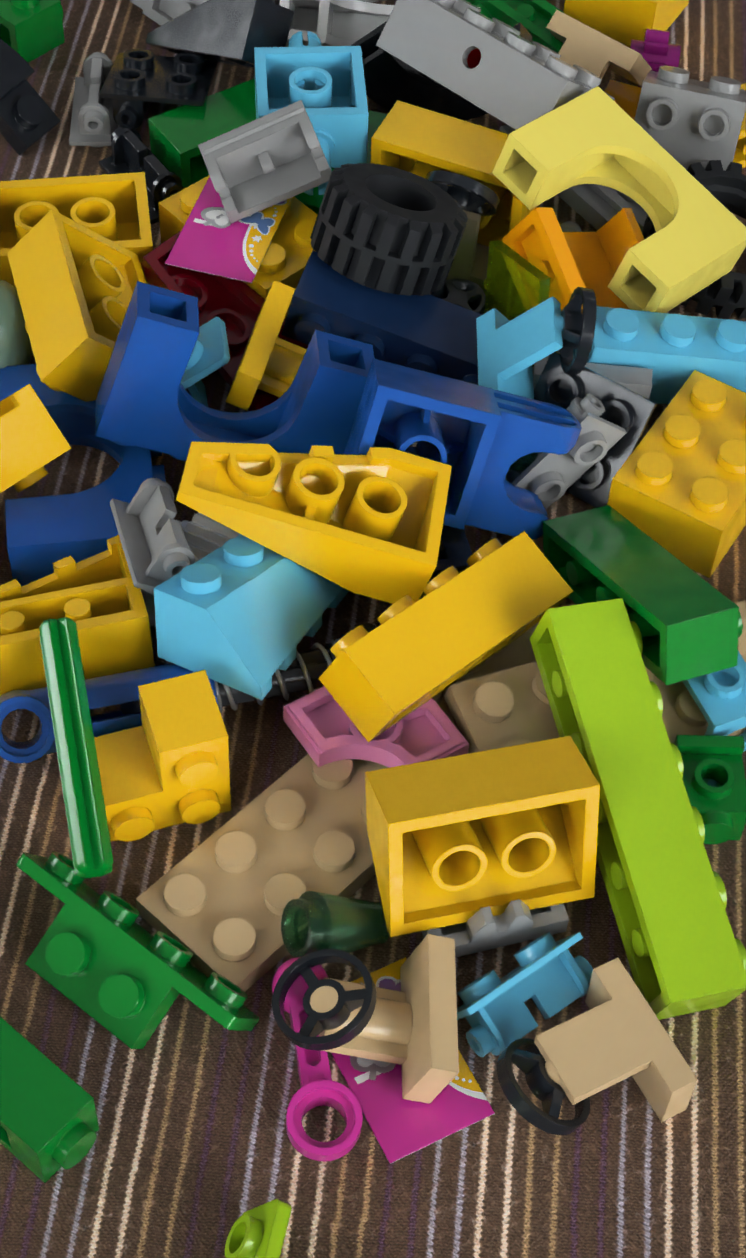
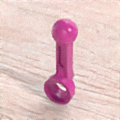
M300 957L284 962L277 969L272 981V993L283 972ZM321 965L311 968L318 980H323L325 977L328 978L326 971ZM301 975L289 988L284 1001V1011L289 1013L291 1028L299 1033L308 1017L303 1008V997L309 986ZM294 1044L301 1088L293 1095L287 1108V1135L294 1148L309 1159L323 1162L339 1159L351 1151L359 1139L363 1121L361 1105L349 1088L339 1082L332 1081L328 1053L326 1051L308 1050ZM318 1106L334 1108L342 1115L346 1128L333 1141H316L309 1137L303 1129L302 1120L305 1114Z

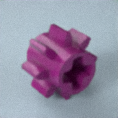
M646 28L644 41L631 39L630 48L643 56L652 68L651 71L658 72L659 66H679L681 45L668 44L670 31Z

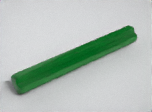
M71 618L48 619L41 623L39 636L74 871L80 878L101 877L111 873L113 869V854L77 627Z

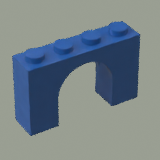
M137 281L96 397V437L108 439L121 446H137L169 454L171 457L183 461L187 459L191 441L269 444L277 452L309 453L312 445L333 446L334 454H344L373 358L375 359L373 345L315 329L294 381L279 399L263 408L250 412L231 413L218 411L195 400L181 383L200 333L198 297Z
M36 364L14 365L0 369V401L30 384L69 445H83L99 449L115 458L120 465L104 482L85 491L5 500L7 550L13 580L16 579L21 586L54 573L53 563L71 555L76 563L108 550L106 540L119 535L110 507L112 498L130 503L141 483L146 479L158 478L166 482L164 464L152 465L151 457L162 456L161 452L137 446H121L108 439L96 437V400L85 402L63 391L58 392L50 389L40 381L36 371Z

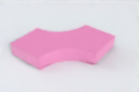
M325 686L283 706L284 722L318 767L339 760L361 759L376 762L390 768L468 754V741L433 698L369 743Z

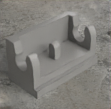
M302 100L198 145L213 186L220 195L231 224L328 182L332 173Z

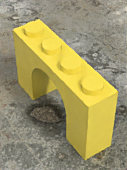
M599 86L511 132L492 171L529 210L570 187L582 184L610 187L627 195L639 204L650 217L656 233L628 249L607 286L631 310L669 312L729 273L746 248V226Z

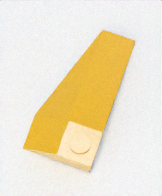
M191 441L176 501L352 593L391 604L409 595L416 602L420 599L423 588L428 584L437 567L452 466L393 448L370 447L367 455L334 454L333 446L312 445L309 453L277 452L269 444Z

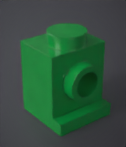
M676 735L674 744L681 753L684 766L682 780L691 806L696 807L702 816L705 828L704 844H720L728 840L740 841L746 824V779L742 757L745 748L743 736Z

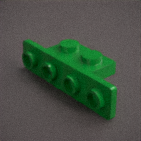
M52 851L49 857L23 852L15 865L64 903V906L25 964L129 1048H144L179 994H182L228 1030H253L260 1018L243 1005L248 995L240 987L217 973L212 972L209 977H206L188 963L193 953L185 945L161 931H157L154 936L135 922L140 913L134 906L109 891H104L102 895H99L83 882L85 878H80L75 874L73 860L56 851Z

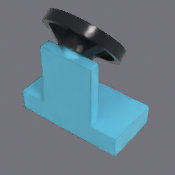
M577 287L562 311L560 302L552 296L511 321L496 308L476 318L478 385L534 399L532 365L558 350L560 352L562 370L565 373H581L588 360L595 332L597 306L594 291L589 288ZM576 348H577L576 353H575L574 358H573V349H576Z

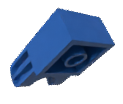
M373 358L344 454L367 455L370 447L393 448L451 465L452 470L443 525L458 529H464V526L467 525L514 537L525 531L531 539H537L543 535V521L549 520L547 511L537 494L508 482L505 479L506 474L515 461L531 453L567 454L577 443L582 427L575 416L567 409L557 405ZM417 442L416 447H409L411 444Z

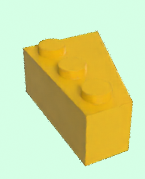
M119 535L106 540L108 550L76 563L71 555L53 563L54 573L21 587L16 579L0 585V696L12 690H33L47 687L39 627L42 622L48 619L67 617L76 623L85 680L155 666L148 612L141 589L133 585Z

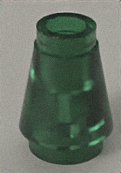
M307 891L299 899H292L287 903L281 918L282 939L286 949L294 957H302L322 949H337L350 953L376 944H383L389 938L382 902H371Z

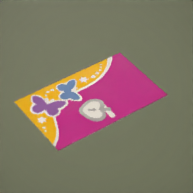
M209 177L165 264L252 283L292 197L231 224L218 191L216 192Z
M406 957L371 972L370 975L373 978L375 987L401 991L400 967L407 960ZM363 976L351 981L365 985ZM459 1049L458 1075L430 1104L402 1099V1065L331 1052L350 1090L357 1097L362 1113L390 1164L495 1114Z

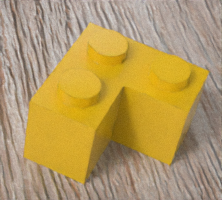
M206 670L138 686L142 726L94 737L110 842L117 840L124 842L139 840L155 830L182 823L200 824L213 819L220 813L231 811L228 734Z

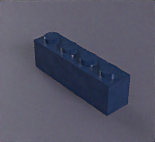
M312 251L293 294L282 331L283 336L309 345L316 329L373 345L375 359L478 385L476 318L482 316V314L430 294L423 296L398 295L363 286L332 269L331 266L324 263L317 256L318 253L316 251Z

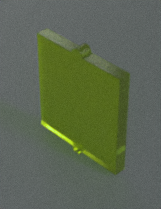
M490 241L487 279H484L483 282L486 289L484 314L496 308L508 320H513L549 298L551 278L502 241Z

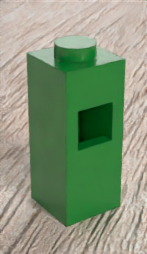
M0 1017V1143L40 1180L46 1183L61 1167L67 1170L78 1164L92 1148L96 1140V1132L99 1130L94 1098Z

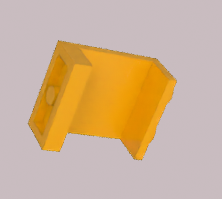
M536 207L502 238L530 308L553 296L560 302L562 311L568 304L574 290L577 287H583L594 291L596 306L630 309L607 286L628 249L644 240L632 208H623L596 232H562L552 207Z

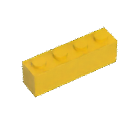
M525 531L504 545L497 538L490 540L468 558L466 562L470 567L461 573L454 566L448 567L423 588L426 596L416 602L409 595L400 598L378 617L377 620L381 624L380 626L368 633L363 625H359L331 647L330 651L336 658L318 679L368 743L538 625L547 609L558 607L573 592L571 587Z

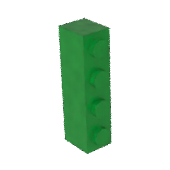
M255 78L207 96L204 106L183 105L148 119L150 151L169 172H174L180 177L184 188L209 175L198 147L199 144L256 120Z
M606 505L543 521L544 555L573 590L568 598L576 605L623 598L629 620L634 621L641 632L644 665L665 685L737 666L738 638L741 636L743 629L739 606L611 506Z

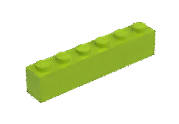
M623 598L549 608L529 639L559 737H572L600 784L596 857L635 984L659 1020L726 1006L746 990V949L742 942L734 937L725 910L727 905L725 885L720 875L712 871L706 853L703 819L698 809L690 804L682 780L684 773L682 756L678 747L669 741L662 719V696L657 684L649 680L642 659L643 642L639 627L634 621L629 620Z

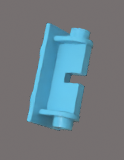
M550 932L514 954L515 959L520 965L501 979L495 970H491L458 992L464 1004L457 1008V1020L466 1017L472 1029L466 1032V1039L478 1056L484 1057L490 1052L498 1056L513 1041L521 1039L539 1026L524 1003L528 999L532 998L544 1019H549L579 997L581 998L587 994L593 968L584 957L578 955L574 958L568 950L572 945L583 939L580 932L559 941H555Z

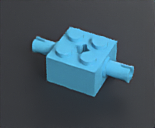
M302 31L292 35L289 39L288 47H254L256 119L302 100L330 169L331 167L340 168L344 164L367 163L369 113L361 46H322L320 38L310 31H307L308 45L305 46L303 45ZM328 182L318 186L319 195L325 193ZM313 188L304 193L313 195Z

